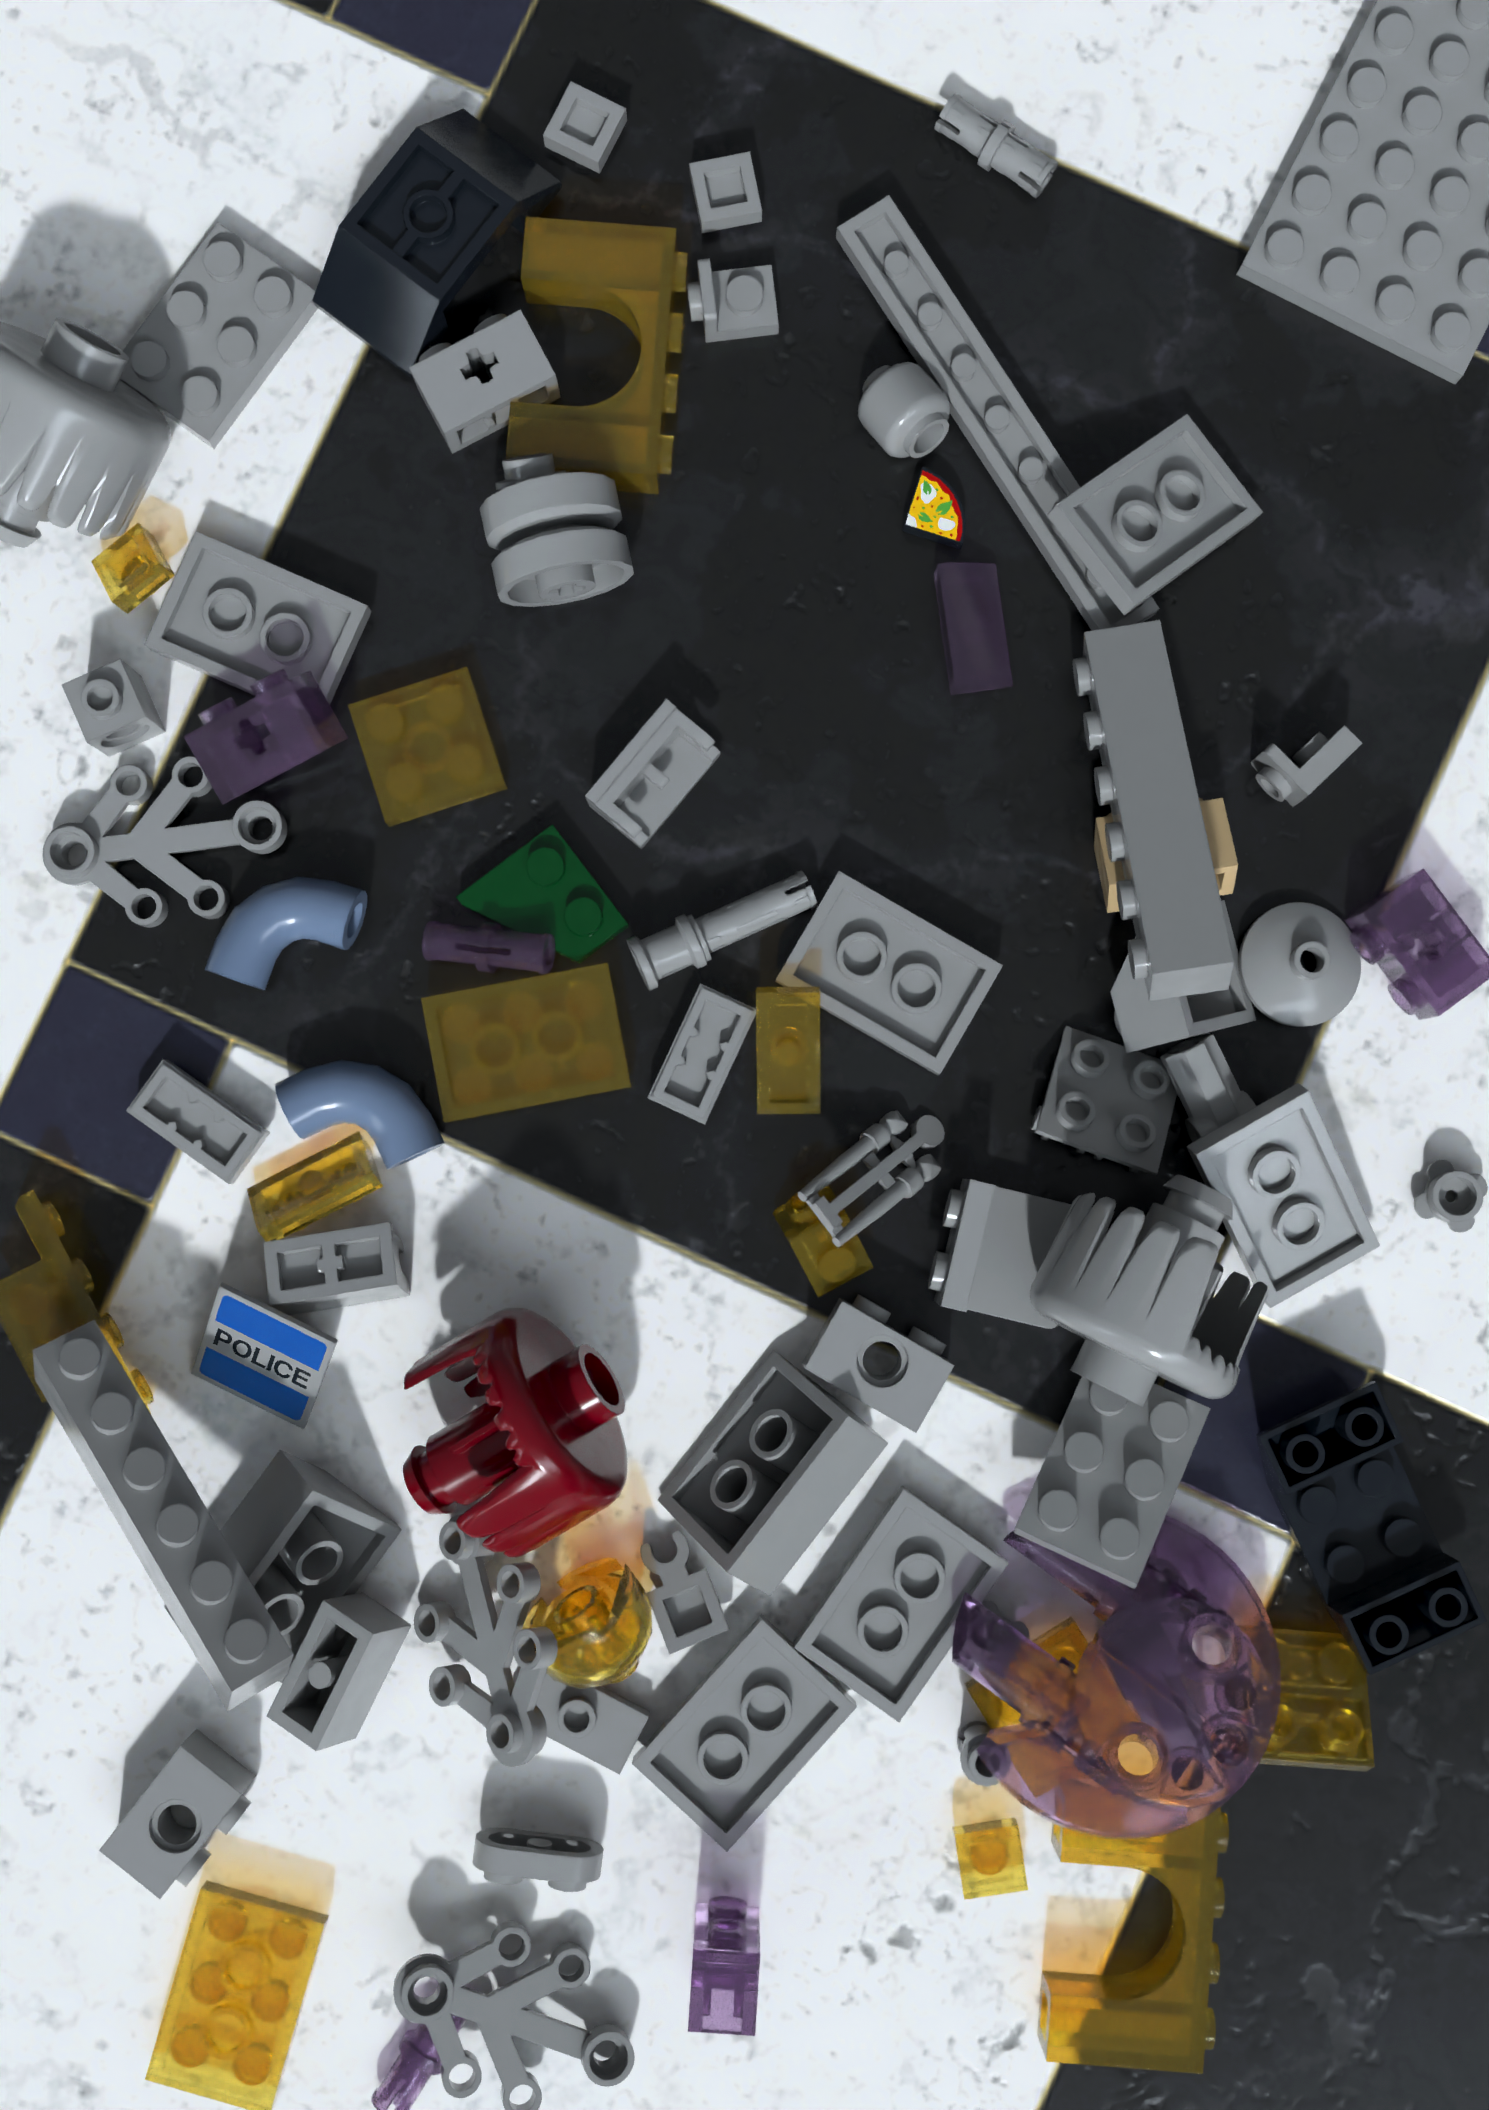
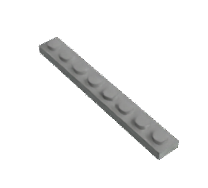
M890 195L838 226L836 231L837 241L918 365L925 370L946 394L951 404V416L1090 629L1093 631L1143 623L1154 616L1160 608L1152 596L1126 615H1123L1048 518L1047 514L1055 505L1078 490L1080 486Z

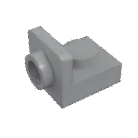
M710 258L697 260L698 281L687 283L691 322L703 320L706 343L779 334L772 265L711 271Z
M1344 725L1329 739L1320 731L1314 735L1291 758L1299 768L1273 743L1268 745L1251 761V765L1258 771L1256 774L1257 782L1268 795L1280 802L1286 800L1294 807L1309 796L1362 742Z

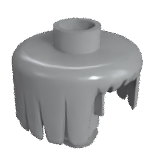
M62 318L55 319L46 339L19 327L0 322V540L22 548L28 547L42 536L41 532L36 528L39 521H50L53 525L67 528L73 524L85 504L86 507L77 529L78 533L93 536L102 528L100 540L123 535L127 531L171 441L170 426L163 414L141 394L120 380L129 357L99 335Z
M1175 1175L1162 1186L1169 1192L1163 1205L1152 1203L1146 1217L1140 1209L1128 1207L1120 1213L1109 1230L1108 1227L1114 1214L1116 1201L1110 1197H1103L1093 1206L1096 1197L1095 1193L1077 1196L1065 1216L1032 1283L1029 1293L1030 1302L1036 1312L1085 1339L1071 1371L1143 1407L1157 1376L1199 1396L1212 1400L1221 1399L1229 1395L1237 1384L1240 1372L1238 1366L1268 1297V1286L1258 1281L1250 1290L1248 1277L1234 1271L1213 1298L1224 1270L1223 1266L1216 1262L1225 1237L1218 1233L1217 1230L1223 1218L1233 1220V1201L1220 1192L1182 1175Z

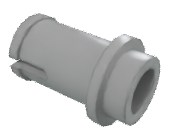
M974 1721L965 1725L961 1729L965 1739L960 1737L957 1739L963 1772L969 1780L977 1785L991 1786L998 1784L1006 1778L1011 1770L1012 1755L1010 1748L1005 1740L999 1737L986 1722Z

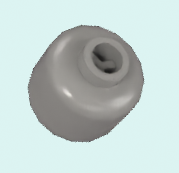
M902 362L893 366L884 365L868 376L863 385V395L858 407V418L863 427L883 450L892 457L906 458L911 456L919 458L933 451L945 438L949 429L948 419L951 404L942 389L921 366L912 362Z

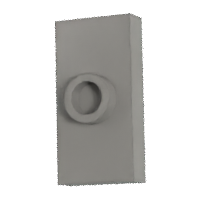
M700 983L647 1098L705 1125L758 1010Z
M165 1059L161 1061L126 1110L228 1184L235 1183L270 1134L264 1127L174 1063Z
M556 1662L547 1667L536 1705L545 1717L548 1738L619 1775L650 1714L649 1710Z

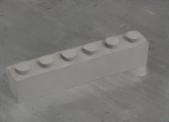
M1160 620L1084 632L1083 657L1073 659L1074 682L1078 697L1085 695L1089 697L1091 711L1083 713L1086 744L1088 750L1099 749L1102 766L1094 768L1096 795L1100 806L1110 804L1113 823L1105 824L1108 856L1110 862L1121 861L1125 880L1116 882L1119 912L1122 920L1133 919L1136 939L1128 940V955L1133 979H1145L1149 1001L1228 990L1234 958Z
M92 1320L34 1349L35 1381L227 1712L287 1676L294 1655L96 1321Z

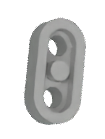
M491 1828L479 1831L476 1834L472 1863L476 1868L484 1871V1878L493 1883L510 1885L521 1882L522 1878L548 1881V1885L551 1888L559 1891L579 1892L586 1888L587 1883L600 1878L604 1849L599 1843L583 1837L509 1828Z

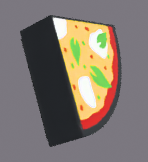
M922 467L902 531L961 550L965 538L966 519L960 498L943 477L930 469Z

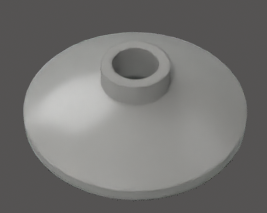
M1293 902L1268 910L1251 924L1240 946L1238 968L1242 986L1250 1001L1260 1012L1284 1025L1306 1027L1332 1019L1349 1004L1359 984L1361 958L1353 934L1338 916L1315 904ZM1304 950L1311 952L1316 960V968L1313 972L1306 971L1301 965L1300 957Z

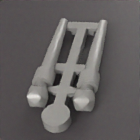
M898 1110L885 1114L879 1123L871 1125L860 1134L858 1142L842 1153L798 1192L799 1199L809 1205L833 1237L832 1242L835 1246H842L884 1215L903 1198H911L922 1189L924 1182L932 1180L939 1174L941 1166L931 1154L924 1155L916 1161L912 1154L919 1147L930 1150L943 1141L945 1135L944 1127L936 1117L924 1115L914 1121L910 1129L911 1138L906 1142H902L897 1136L905 1131L908 1123ZM890 1144L893 1152L880 1162L875 1154ZM861 1160L869 1169L865 1175L830 1203L824 1196L820 1197L818 1195L819 1191L845 1174ZM902 1162L908 1168L893 1179L889 1172ZM878 1181L886 1191L873 1200L843 1228L841 1225L843 1220L839 1217L838 1213Z

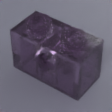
M281 669L250 686L255 698L237 707L233 698L230 697L198 714L204 726L183 736L222 805L348 739L311 670L289 678L285 669ZM265 723L271 734L262 740L256 729Z
M1424 868L1404 876L1345 920L1353 931L1350 935V940L1356 951L1369 964H1378L1391 982L1387 988L1394 1002L1406 1014H1415L1419 1020L1440 1016L1489 980L1488 953ZM1419 938L1424 947L1418 952L1419 959L1414 960L1410 956L1409 950L1415 945L1414 939Z
M719 1896L711 1898L709 1904L696 1903L688 2032L755 2036L760 1968L759 1907L747 1906V1902L743 1899Z

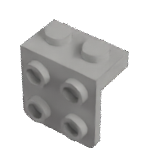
M962 1179L960 1190H950L945 1206L943 1226L951 1228L945 1253L936 1251L930 1271L928 1289L936 1290L934 1302L942 1307L963 1312L970 1310L1046 1329L1056 1327L1057 1324L1034 1310L1030 1302L1029 1293L1032 1283L1071 1204L996 1187V1185L972 1179Z

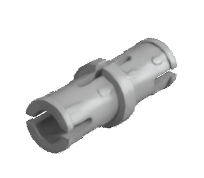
M958 93L953 94L941 111L939 117L943 120L939 119L936 121L934 129L949 139L954 140L978 158L977 165L987 172L991 168L995 169L1017 183L1018 186L1029 192L1034 198H1037L1042 193L1053 176L1050 172L1053 173L1058 166L1056 160L1038 151L1014 134L1015 126L1005 119L1001 124L964 100Z

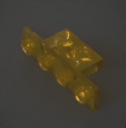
M33 1190L21 1195L15 1205V1209L42 1260L0 1280V1323L42 1403L47 1402L35 1381L33 1350L95 1320L150 1412L147 1405L154 1402L150 1387L137 1368L129 1371L118 1351L119 1348L124 1346L122 1335L111 1315L107 1312L99 1315L88 1294L94 1291V1283L85 1264L78 1256L70 1260L59 1239V1237L65 1235V1229L59 1214L50 1201L41 1204Z

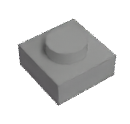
M570 82L543 134L545 147L600 174L627 122L626 108L578 84Z
M750 151L689 163L690 179L702 233L762 222V207Z

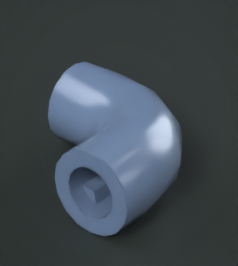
M295 877L262 886L232 910L215 939L205 970L258 989L266 990L277 958L282 950L293 941L310 939L348 950L353 945L362 927L367 908V893L365 890L338 881L308 877Z
M339 1060L304 1069L275 1084V1091L281 1108L289 1124L300 1138L304 1140L331 1126L342 1123L357 1125L366 1130L371 1136L387 1170L420 1157L444 1144L431 1113L412 1087L378 1065Z

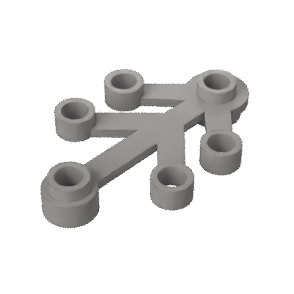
M188 756L180 759L174 765L172 779L130 833L107 836L128 805L143 804L150 798L153 791L152 780L146 772L134 765H123L113 772L110 778V788L82 823L60 825L48 835L43 846V862L47 871L56 880L73 886L92 882L122 905L132 922L147 928L156 927L167 917L168 904L166 899L152 889H138L109 864L111 862L135 859L185 897L190 909L195 914L206 919H216L224 915L229 908L230 897L228 891L213 880H203L170 854L242 845L253 853L268 854L277 850L285 841L287 823L282 813L267 802L256 800L243 804L236 811L233 819L169 828L192 797H201L207 794L214 784V773L211 767L197 757ZM191 767H200L203 772L201 782L197 786L186 787L184 784L185 772ZM138 775L141 781L139 790L133 795H124L122 790L124 780L128 776ZM269 819L273 825L271 835L265 840H256L253 836L254 825L259 820ZM83 844L86 849V858L81 864L72 866L68 860V853L73 846ZM206 889H215L218 894L216 906L210 910H202L199 905L201 893ZM152 897L156 903V910L151 917L141 919L137 912L138 904L142 899Z
M457 1514L442 1527L439 1535V1545L442 1554L448 1560L459 1565L475 1631L457 1618L452 1606L445 1601L420 1605L414 1615V1629L421 1641L425 1643L443 1641L486 1675L491 1696L471 1682L470 1674L463 1665L453 1664L437 1667L429 1678V1692L432 1700L438 1706L446 1707L458 1704L486 1728L487 1742L497 1760L506 1766L515 1767L528 1763L535 1754L542 1750L546 1742L547 1725L545 1717L536 1705L547 1667L552 1665L557 1657V1640L553 1632L547 1627L541 1626L522 1630L530 1603L536 1599L541 1587L539 1572L529 1562L507 1564L500 1569L496 1585L498 1594L504 1602L499 1618L497 1617L484 1563L493 1558L495 1552L482 1546L484 1540L491 1535L482 1538L468 1536L457 1527L456 1520L462 1515ZM513 1656L521 1667L515 1685L510 1669Z
M507 1921L500 1924L493 1931L490 1941L451 1961H447L436 1954L426 1953L409 1959L400 1968L393 1985L396 2007L401 2015L410 2022L427 2026L442 2063L441 2079L444 2089L449 2095L456 2098H465L472 2095L478 2089L482 2078L476 2056L468 2050H463L451 2014L478 2024L502 2083L500 2094L505 2110H538L542 2100L538 2081L534 2075L525 2070L512 2036L580 2059L588 2078L597 2085L605 2087L614 2086L627 2078L633 2068L635 2056L633 2047L622 2029L612 2024H602L588 2031L524 2008L563 1987L568 1989L577 1988L587 1980L591 1966L586 1952L580 1945L572 1942L559 1945L551 1954L550 1962L488 1994L467 1988L465 1985L501 1964L505 1967H516L526 1961L531 1952V1940L525 1927L518 1922ZM508 1934H518L522 1937L520 1949L510 1955L502 1953L499 1950L501 1940ZM576 1955L581 1958L580 1968L575 1974L565 1976L559 1972V1964L566 1956ZM423 1977H432L438 1982L435 1993L425 1998L417 1996L414 1993V1986L417 1981ZM608 2040L616 2044L615 2052L609 2059L601 2061L594 2058V2050L602 2041ZM468 2064L473 2069L469 2080L456 2084L449 2079L450 2072L456 2065ZM528 2085L533 2089V2092L526 2103L517 2105L509 2100L510 2094L515 2087Z

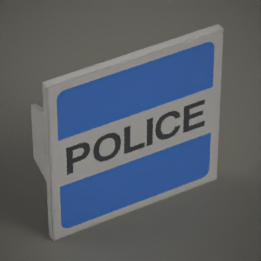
M222 1282L219 1286L191 1374L304 1429L338 1339Z

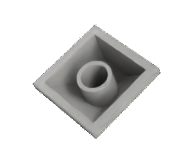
M1222 900L1221 903L1234 958L1228 990L1149 1001L1145 979H1133L1129 955H1127L1110 991L1115 1008V1025L1123 1038L1126 1053L1256 1021L1252 1002L1247 996L1240 979L1238 968L1239 953L1225 900Z

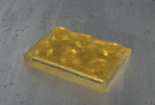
M608 963L421 998L444 1123L632 1088Z
M206 1880L197 1898L145 2080L248 2110H272L277 2099L329 1915Z

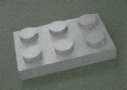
M217 222L123 349V352L129 357V361L120 380L141 394L159 411L215 449L318 309L312 301L315 290Z
M1186 414L1057 503L1047 516L1122 614L1126 615L1251 524L1263 511L1189 415Z
M196 531L144 645L151 651L321 724L372 611L366 604Z
M839 871L775 982L932 1073L940 1075L1003 965Z
M1295 1084L1186 1146L1204 1184L1233 1201V1220L1223 1218L1222 1221L1253 1285L1260 1281L1268 1286V1297L1265 1304L1269 1308L1274 1307L1380 1246L1309 1090L1301 1084Z
M1081 1377L1021 1512L1014 1533L1135 1589L1211 1408L1157 1384H1153L1143 1407Z
M901 1486L794 1640V1648L894 1720L900 1722L1009 1562L1002 1555L910 1490Z
M761 1614L634 1755L632 1765L728 1852L857 1708L856 1701L819 1666L797 1651L793 1643Z

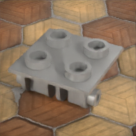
M1066 1026L1063 1031L1043 1106L1039 1105L1031 1129L1041 1135L1040 1138L1042 1140L1048 1141L1050 1138L1076 1147V1152L1083 1154L1085 1151L1092 1153L1097 1160L1106 1158L1128 1166L1131 1172L1137 1173L1142 1171L1156 1176L1177 1092L1161 1059L1138 1051L1126 1053L1125 1047Z

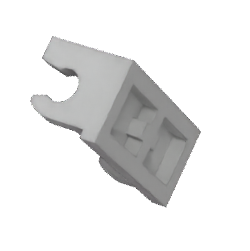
M666 699L585 795L586 800L594 811L642 849L718 759L721 752L713 745L715 741L704 730Z
M391 1222L263 1242L269 1306L287 1315L410 1296L408 1278L405 1272H402L399 1253L404 1252L401 1238L393 1231Z

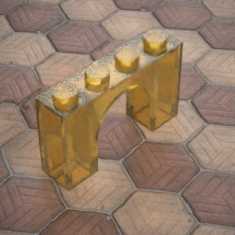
M526 217L521 281L527 303L593 308L612 314L625 323L633 332L641 347V355L635 373L626 386L611 398L600 403L588 406H565L511 401L506 459L530 454L553 453L555 471L566 470V473L588 472L603 474L615 480L617 491L659 494L660 475L672 474L674 457V436L664 435L665 413H677L679 375L669 374L670 352L681 353L683 343L684 314L673 313L675 292H686L689 255L688 253L678 252L676 228Z
M1055 1777L1051 1843L1060 1862L1127 1867L1144 1871L1160 1880L1170 1890L1173 1918L1167 1940L1158 1954L1147 1964L1132 1972L1121 1975H1094L1042 1970L1037 2036L1046 2062L1203 2074L1205 2049L1212 2050L1214 2048L1216 2037L1214 2011L1211 2007H1208L1209 1983L1217 1984L1220 1975L1219 1947L1216 1942H1212L1214 1918L1222 1917L1225 1902L1222 1878L1216 1877L1218 1852L1225 1853L1227 1851L1229 1841L1227 1814L1221 1812L1220 1806L1207 1789Z

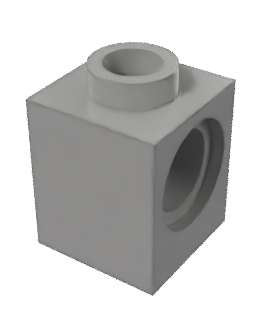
M121 659L62 684L86 742L108 757L166 732L142 676Z

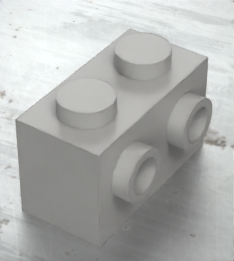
M363 1592L323 1600L292 1662L288 1675L283 1679L267 1717L315 1751L356 1739L411 1628V1624Z

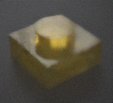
M139 523L91 561L111 602L127 614L175 576L154 535Z
M1015 1817L952 1827L964 1900L1028 1890L1019 1827Z

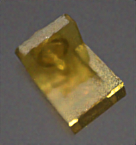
M829 1185L818 1192V1195L820 1197L824 1196L829 1203L836 1198ZM798 1193L793 1195L786 1204L774 1210L773 1215L818 1297L874 1268L858 1235H855L840 1247L835 1246L832 1242L833 1237L809 1205L799 1199ZM843 1209L838 1215L843 1220L841 1225L844 1228L850 1222V1219Z

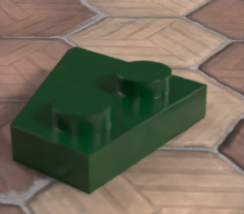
M553 825L549 826L456 896L465 908L508 927V929L530 940H534L579 964L629 927L626 920Z

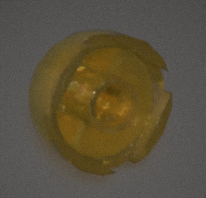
M604 1558L589 1562L568 1573L557 1582L560 1588L566 1589V1591L557 1596L549 1605L541 1597L531 1608L522 1628L523 1630L543 1626L553 1632L557 1640L558 1652L554 1663L547 1667L546 1673L554 1681L578 1689L595 1688L609 1683L615 1684L628 1678L636 1670L639 1659L648 1645L653 1628L651 1602L643 1586L626 1564L622 1568L617 1559Z

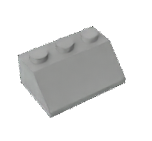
M773 1350L661 1494L658 1501L727 1573L771 1596L888 1445V1442L853 1411Z
M279 1450L220 1531L293 1652V1662L322 1601L355 1594L402 1529L397 1523L326 1470ZM165 1605V1606H164L165 1609L167 1610V1612L169 1613L170 1617L172 1618V1620H173L174 1623L176 1624V1622H175V1620L173 1619L171 1613L169 1612L167 1606Z

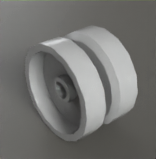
M573 472L528 479L501 489L488 497L480 507L487 543L489 547L501 551L491 563L500 602L512 606L539 607L584 600L624 584L634 574L627 537L613 530L622 520L615 480L603 474Z

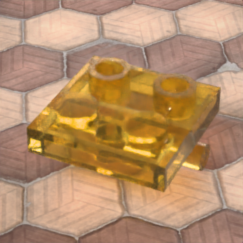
M1239 1625L1231 1631L1236 1723L1227 1722L1225 1724L1223 1738L1226 1749L1238 1750V1762L1362 1772L1375 1767L1367 1673L1341 1633Z

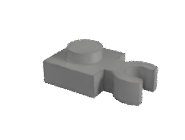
M679 1530L672 1533L673 1541L677 1546V1554L668 1563H660L655 1559L649 1543L641 1545L640 1548L641 1559L644 1565L652 1573L660 1575L663 1586L646 1594L669 1655L730 1630L707 1569L705 1568L689 1575L686 1564L690 1556V1547L686 1537Z

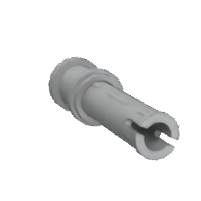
M802 870L797 871L786 879L696 919L691 914L687 916L682 914L675 917V925L642 940L636 936L628 938L626 940L648 990L651 991L657 988L660 979L686 967L694 965L699 969L706 966L707 961L711 960L710 953L803 911L816 908L818 906L811 885L807 887L805 885L808 879Z

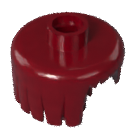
M512 1307L498 1311L416 1361L405 1374L404 1389L406 1390L447 1367L448 1369L444 1376L453 1382L463 1381L477 1373V1376L464 1386V1391L470 1398L485 1396L486 1403L431 1435L427 1440L426 1447L422 1445L415 1446L403 1465V1477L412 1498L429 1514H450L456 1511L458 1503L469 1505L486 1495L456 1520L457 1527L472 1538H482L491 1535L482 1543V1546L493 1552L505 1551L504 1555L517 1558L533 1551L607 1508L620 1496L626 1483L628 1469L626 1445L617 1418L625 1409L624 1396L619 1382L608 1363L593 1347L587 1344L576 1347L557 1326L543 1316L524 1308Z

